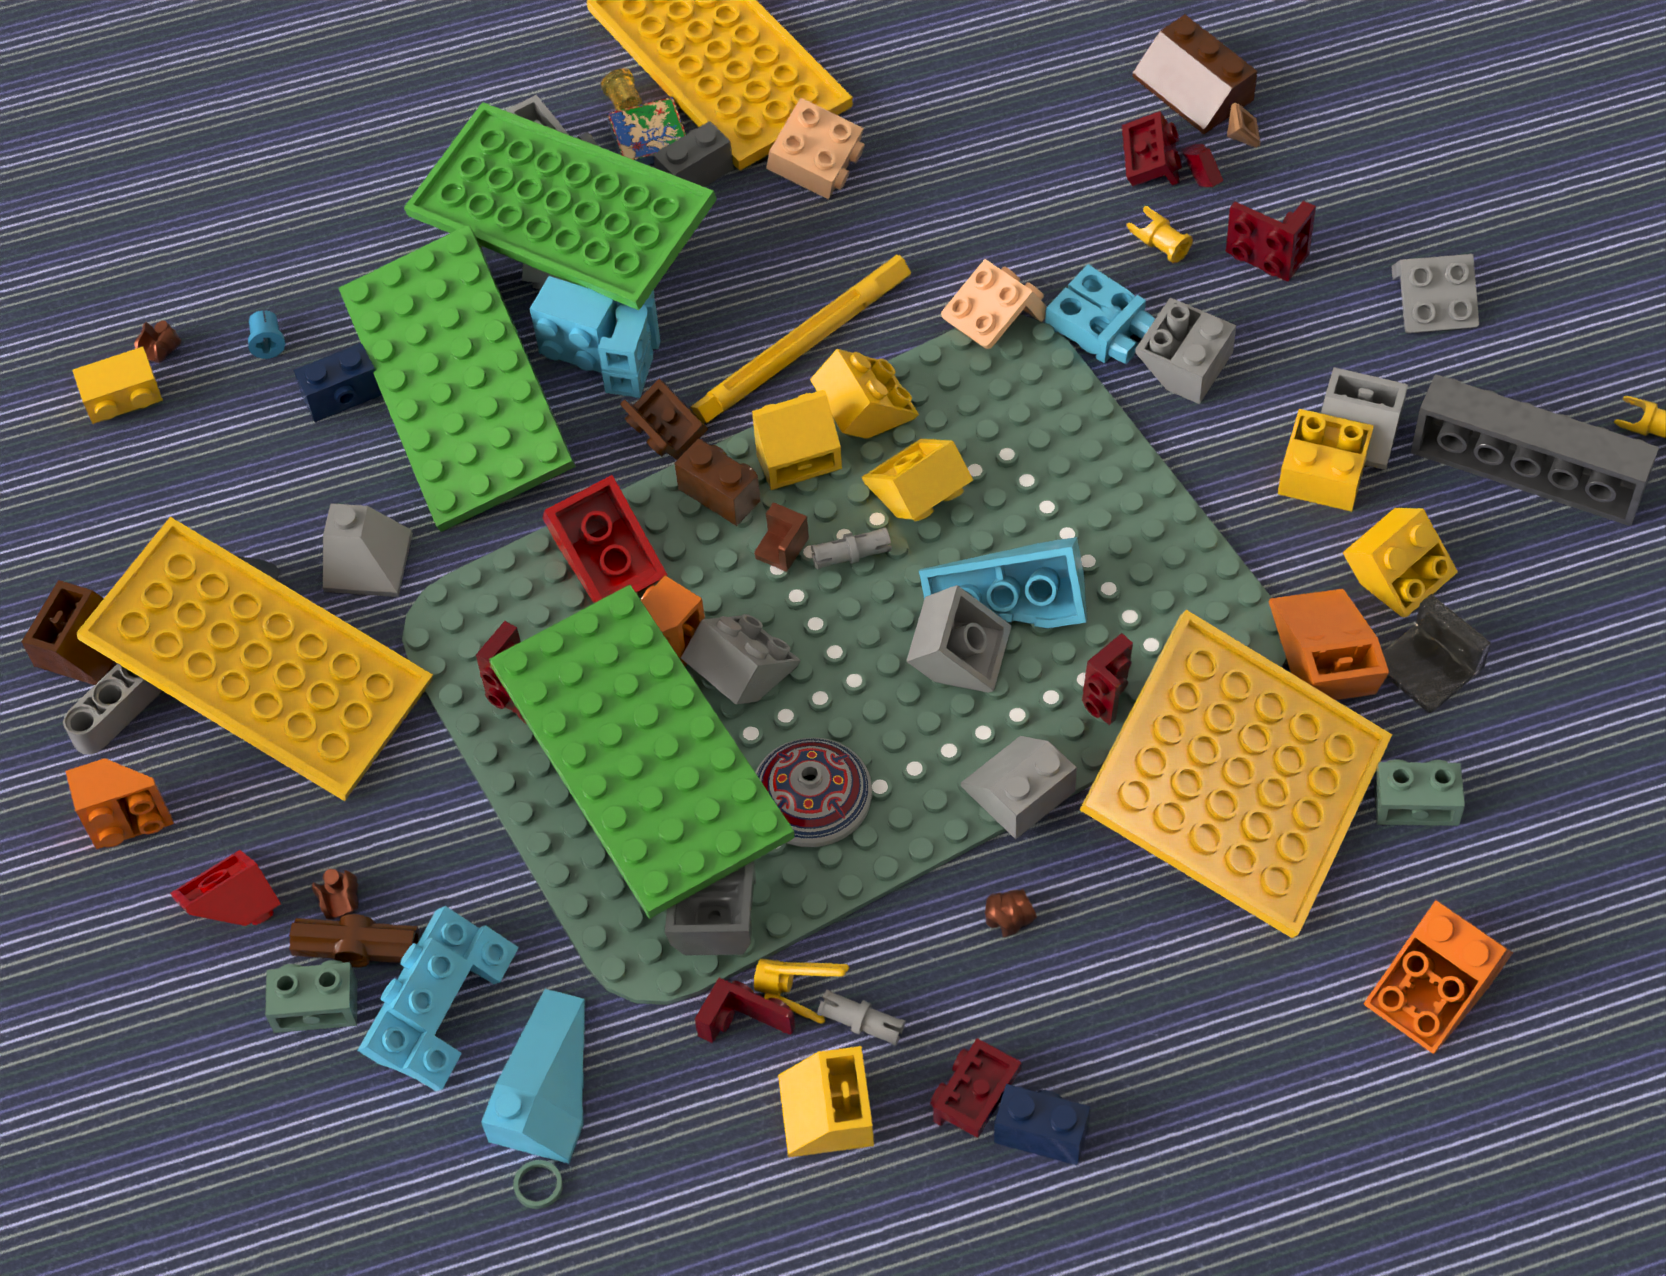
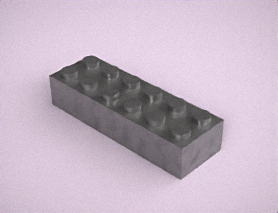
M1435 374L1420 407L1411 453L1631 526L1643 497L1659 447L1648 444L1640 439H1633L1611 432L1604 427H1596L1572 419L1567 415L1556 414L1535 407L1530 403L1519 402L1498 395L1493 391L1476 388L1461 383L1456 379Z

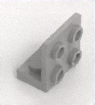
M1473 254L1399 260L1392 265L1393 280H1400L1404 329L1406 333L1467 329L1479 326Z

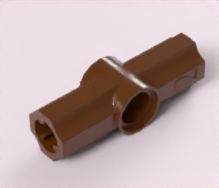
M358 914L344 915L340 918V921L296 918L290 929L289 950L292 956L332 958L343 963L350 962L353 968L365 967L370 961L401 963L408 948L412 944L418 943L420 932L418 926L378 924L373 919Z

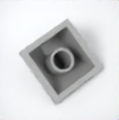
M330 504L323 533L324 592L399 597L413 535L412 530L369 506Z

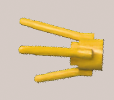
M761 958L756 966L754 990L765 993V999L777 998L785 1002L791 1008V1011L823 1024L825 1022L824 1016L817 1015L811 1009L781 996L782 992H790L794 975L843 977L849 970V966L847 964L783 962Z

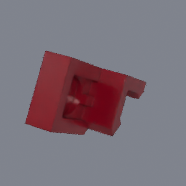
M1205 144L1189 145L1182 149L1188 167L1200 187H1214L1224 181L1210 148L1206 149Z

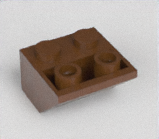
M58 580L21 641L34 667L96 685L116 665V662L78 640L77 631L104 598L93 590Z

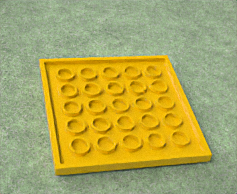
M1185 610L1180 615L1091 786L1080 811L1293 939L1299 935L1392 734L1190 611Z

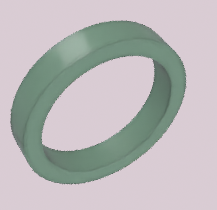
M533 1160L524 1164L517 1171L513 1187L517 1199L524 1206L532 1209H542L552 1205L559 1198L563 1188V1181L555 1165L545 1160ZM534 1168H546L552 1171L557 1178V1185L552 1195L541 1201L528 1200L519 1190L520 1181L524 1174Z

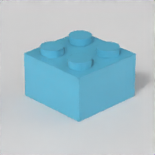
M548 276L530 307L539 353L551 360H562L577 365L583 370H593L602 373L603 369H601L598 346L602 337L612 338L617 324L615 315L617 309L616 301L589 288Z

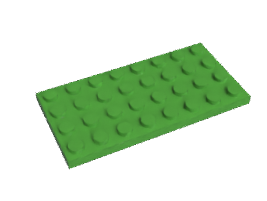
M482 102L410 198L404 209L409 217L448 233H452L469 224L480 246L640 310L717 198L711 189Z
M469 224L339 287L360 342L363 344L376 371L373 374L435 525L440 532L576 467L477 238Z
M631 585L489 658L493 671L649 919L795 838L794 830Z

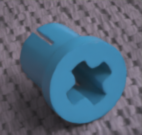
M262 310L253 313L249 318L250 336L248 338V347L254 356L269 359L283 352L285 339L279 331L277 316L273 312L265 310V322Z

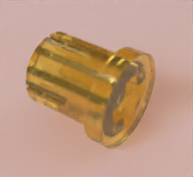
M616 69L602 79L601 89L606 96L610 97L616 111L642 104V99L634 86L635 78L629 69Z

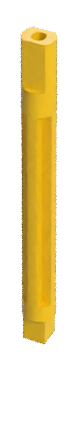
M900 255L892 257L707 392L706 396L690 406L693 413L703 423H708L911 275V271L904 258Z

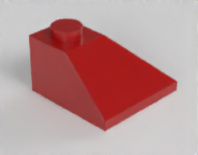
M241 850L170 893L173 899L189 915L247 926L250 923L257 925L266 921L274 914L273 909L281 904L257 863Z

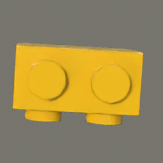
M144 347L72 370L92 424L163 401Z

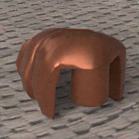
M161 320L155 325V329L145 322L142 325L141 334L135 340L134 346L135 349L144 347L149 361L161 363L167 357V354L173 352L181 344L182 340L166 321Z
M328 869L323 875L324 885L312 883L313 892L319 899V906L327 920L336 919L359 908L357 876L349 871L344 870L345 873L343 874L335 869Z
M1023 888L1004 893H993L987 897L985 908L986 923L991 928L1000 926L1003 937L1016 934L1022 926H1027L1037 918L1035 910Z

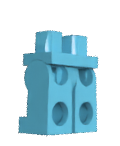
M1089 264L1068 284V288L1065 287L1046 307L1045 323L1050 324L1054 332L1061 333L1075 341L1086 352L1096 354V359L1104 364L1110 357L1127 364L1134 357L1136 347L1138 346V343L1129 337L1134 334L1142 339L1156 318L1145 311L1146 300L1139 295L1134 296L1129 290Z
M654 290L640 310L617 302L615 314L617 324L612 338L602 337L598 346L601 369H603L602 376L605 393L641 398L653 359V349L658 350L660 344Z

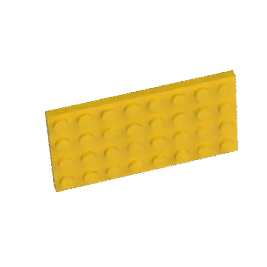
M586 0L588 10L657 84L670 97L673 96L675 103L698 127L711 121L731 141L733 164L739 171L769 155L770 149L800 98L836 115L853 107L852 96L757 0Z
M169 517L77 631L78 640L343 801H346L433 679V674L172 517Z

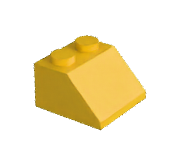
M936 439L917 440L861 477L865 485L897 518L920 521L934 512L933 507L941 501L947 502L960 496L964 492L962 487L973 481L954 441Z

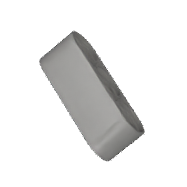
M117 664L68 710L63 720L64 728L78 752L90 755L98 753L140 714L162 690Z

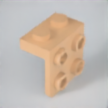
M984 259L943 309L941 315L946 322L980 346L990 349L1022 310L1042 323L1045 319L1047 306L1041 301L1044 294L1029 282L1023 285L1019 282L1020 278L1005 266L999 269Z

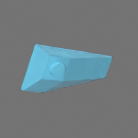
M1077 537L1037 543L919 570L924 599L926 596L958 585L1006 622L1030 623L1042 628H1054L1087 622L1084 572Z
M544 989L495 1085L481 1121L489 1143L567 1164L570 1163L583 1127V1049L585 1039V1000L583 998Z

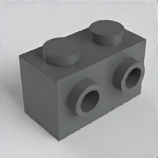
M711 121L691 130L687 135L670 145L664 146L653 154L656 169L703 187L733 170L731 141Z

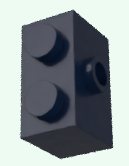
M361 343L293 370L301 396L314 422L382 395L373 374L376 371Z
M1006 1084L994 1122V1143L1078 1166L1089 1128L1090 1106L1065 1100L1053 1091L1039 1090L1035 1092Z

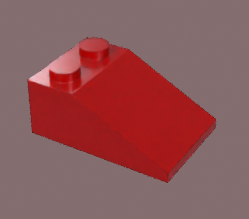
M613 475L544 510L542 518L593 603L628 585H631L637 593L660 581L664 576H668Z

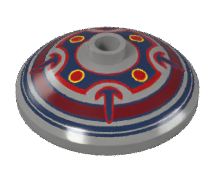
M802 738L787 742L770 752L762 760L755 772L794 830L795 838L786 842L791 845L820 847L840 841L859 827L871 805L872 784L865 764L850 748L833 740ZM809 775L817 777L812 781H807L804 779V777Z

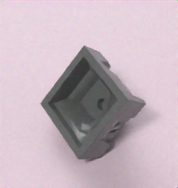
M754 861L667 909L665 934L671 946L684 955L744 954L751 944V911L754 884H756Z

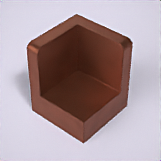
M773 502L766 513L768 531L754 551L756 559L787 572L809 539L807 516Z

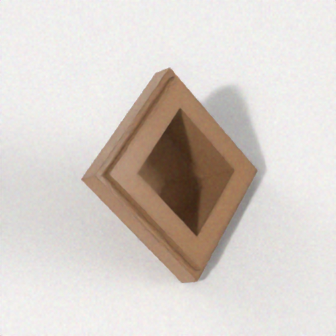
M1235 102L1231 105L1227 137L1257 148L1261 143L1257 119Z

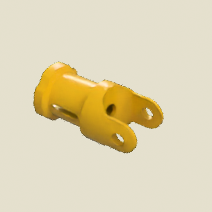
M1144 206L1143 211L1153 221L1142 229H1139L1132 223H1127V228L1149 247L1155 246L1164 252L1171 263L1180 262L1189 252L1193 243L1192 236L1187 233L1181 234L1170 226L1168 219L1148 206Z
M1624 396L1622 398L1629 404L1641 407L1644 415L1637 423L1616 419L1614 423L1617 426L1644 436L1650 433L1666 438V410L1658 408L1656 403L1631 396Z

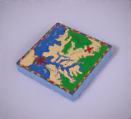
M673 96L607 113L608 123L619 154L646 165L654 163L653 154L661 148L687 135Z

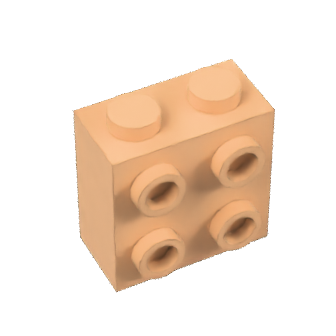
M800 98L769 151L766 169L829 199L835 188L842 189L849 175V171L846 168L850 161L854 163L858 161L865 144L860 142L863 128Z

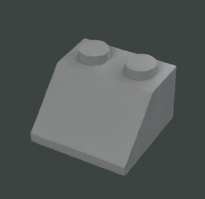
M958 585L925 597L906 662L934 682L987 693L992 692L995 689L1011 625Z
M1019 736L963 780L961 787L1006 831L1017 839L1075 792L1077 767L1049 741Z

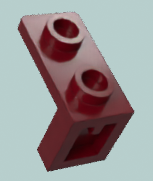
M718 978L695 1017L698 1037L711 1043L714 1042L720 1031L725 1032L729 1028L735 1010L788 1035H792L795 1029L794 1013L785 1002L773 997L765 999L754 994L753 990L742 982L732 981L730 983L722 978Z

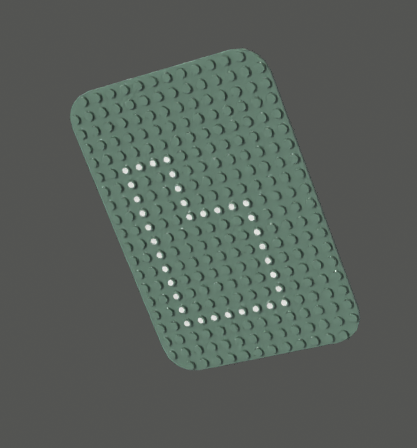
M1018 315L990 349L983 348L961 331L954 328L888 360L895 369L896 373L894 375L912 396L911 402L919 415L912 421L868 439L842 433L834 420L841 446L842 469L770 490L757 458L754 426L715 444L740 464L745 463L752 467L758 475L761 501L737 526L678 489L675 464L621 490L668 575L667 577L702 598L705 619L720 618L722 616H742L743 614L753 616L762 623L763 630L772 637L786 642L790 646V652L801 660L791 673L759 701L743 704L733 703L690 665L687 664L685 666L753 770L756 772L762 760L770 752L787 742L802 738H824L841 743L855 752L865 764L871 778L872 800L869 811L863 822L850 835L840 841L820 847H800L785 843L754 860L756 884H754L751 911V944L743 955H684L670 945L665 934L667 909L650 919L648 918L529 726L508 708L499 709L495 707L485 696L476 654L504 621L518 628L520 641L522 642L594 604L561 553L548 527L545 526L444 575L436 582L428 585L420 593L406 614L402 641L409 661L433 674L432 681L425 689L427 697L585 967L607 991L636 1004L669 1005L700 995L713 988L718 978L728 980L758 964L759 959H767L1006 832L961 787V782L1019 736L1049 741L1077 767L1076 790L1069 797L1092 786L1180 615L1185 610L1190 611L1283 668L1287 659L1268 602L1272 597L1070 342L1060 333L1054 332L1050 324L1041 323L1024 315ZM919 439L954 441L973 481L962 487L964 492L960 496L947 502L941 501L933 507L934 512L920 521L897 518L865 485L861 478ZM773 502L807 516L809 539L787 572L756 559L754 551L768 531L766 513ZM886 527L891 540L892 550L890 552L859 558V562L853 564L847 561L816 569L811 554L814 553L811 551V545L842 539L843 535L852 533L854 536ZM1077 537L1084 572L1087 622L1054 628L1034 626L1035 624L1017 621L1007 622L1011 625V630L994 691L987 693L937 683L906 662L924 603L919 574L920 569L1037 543ZM649 587L636 593L640 600ZM1123 633L1133 642L1132 664L1128 672V685L1120 694L1116 720L1111 725H1108L1101 717L1095 718L1083 704L1082 696L1086 667L1089 659ZM813 775L804 777V779L807 781H812L817 778Z

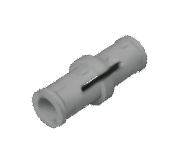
M886 527L854 536L852 533L844 534L842 539L811 545V551L814 552L811 554L816 569H821L850 561V564L857 563L859 558L890 552L892 547L890 545L889 533Z
M830 990L825 991L823 995L825 1000L820 1002L817 1015L825 1016L852 1027L851 1032L860 1035L861 1032H865L890 1042L892 1045H897L900 1039L899 1033L902 1034L905 1026V1020H900L872 1009L871 1003L862 1001L860 1004L832 993Z

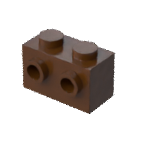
M698 438L675 462L678 489L736 526L761 501L758 475L754 469L745 463L740 464L728 457L717 445H709Z

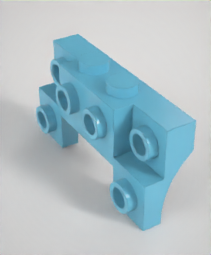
M446 906L437 909L418 943L412 944L404 954L400 963L404 968L398 979H393L383 991L381 1000L384 1004L358 1051L376 1063L402 1072L435 1091L442 1090L462 1053L436 1037V1031L469 971L476 973L492 984H497L502 980L519 947L486 925L478 928Z

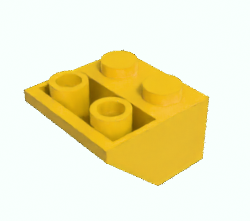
M836 349L810 379L817 392L825 390L833 419L844 434L868 439L912 421L919 415L911 402L912 396L901 386L894 375L896 373L894 367L882 358L875 359L864 356L859 352L852 353Z
M825 390L805 393L797 398L777 404H768L761 409L752 411L757 458L770 490L842 469L841 446Z
M1299 409L1281 468L1278 495L1352 512L1374 426Z
M1394 508L1343 552L1359 583L1401 617H1408L1458 573L1430 519L1422 508Z
M861 1046L819 1051L778 1075L789 1158L874 1146L873 1125Z

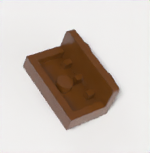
M658 379L634 405L626 399L620 403L628 413L624 419L638 433L641 434L645 431L650 436L646 443L661 457L667 453L678 460L709 429L661 379Z

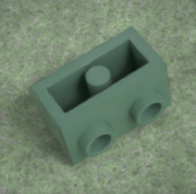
M1400 759L1378 762L1374 779L1377 825L1459 826L1465 807L1461 763H1448L1444 760L1418 763L1406 762Z
M329 960L321 965L301 966L298 964H286L279 969L267 970L265 1016L273 1032L357 1026L358 980L351 963Z

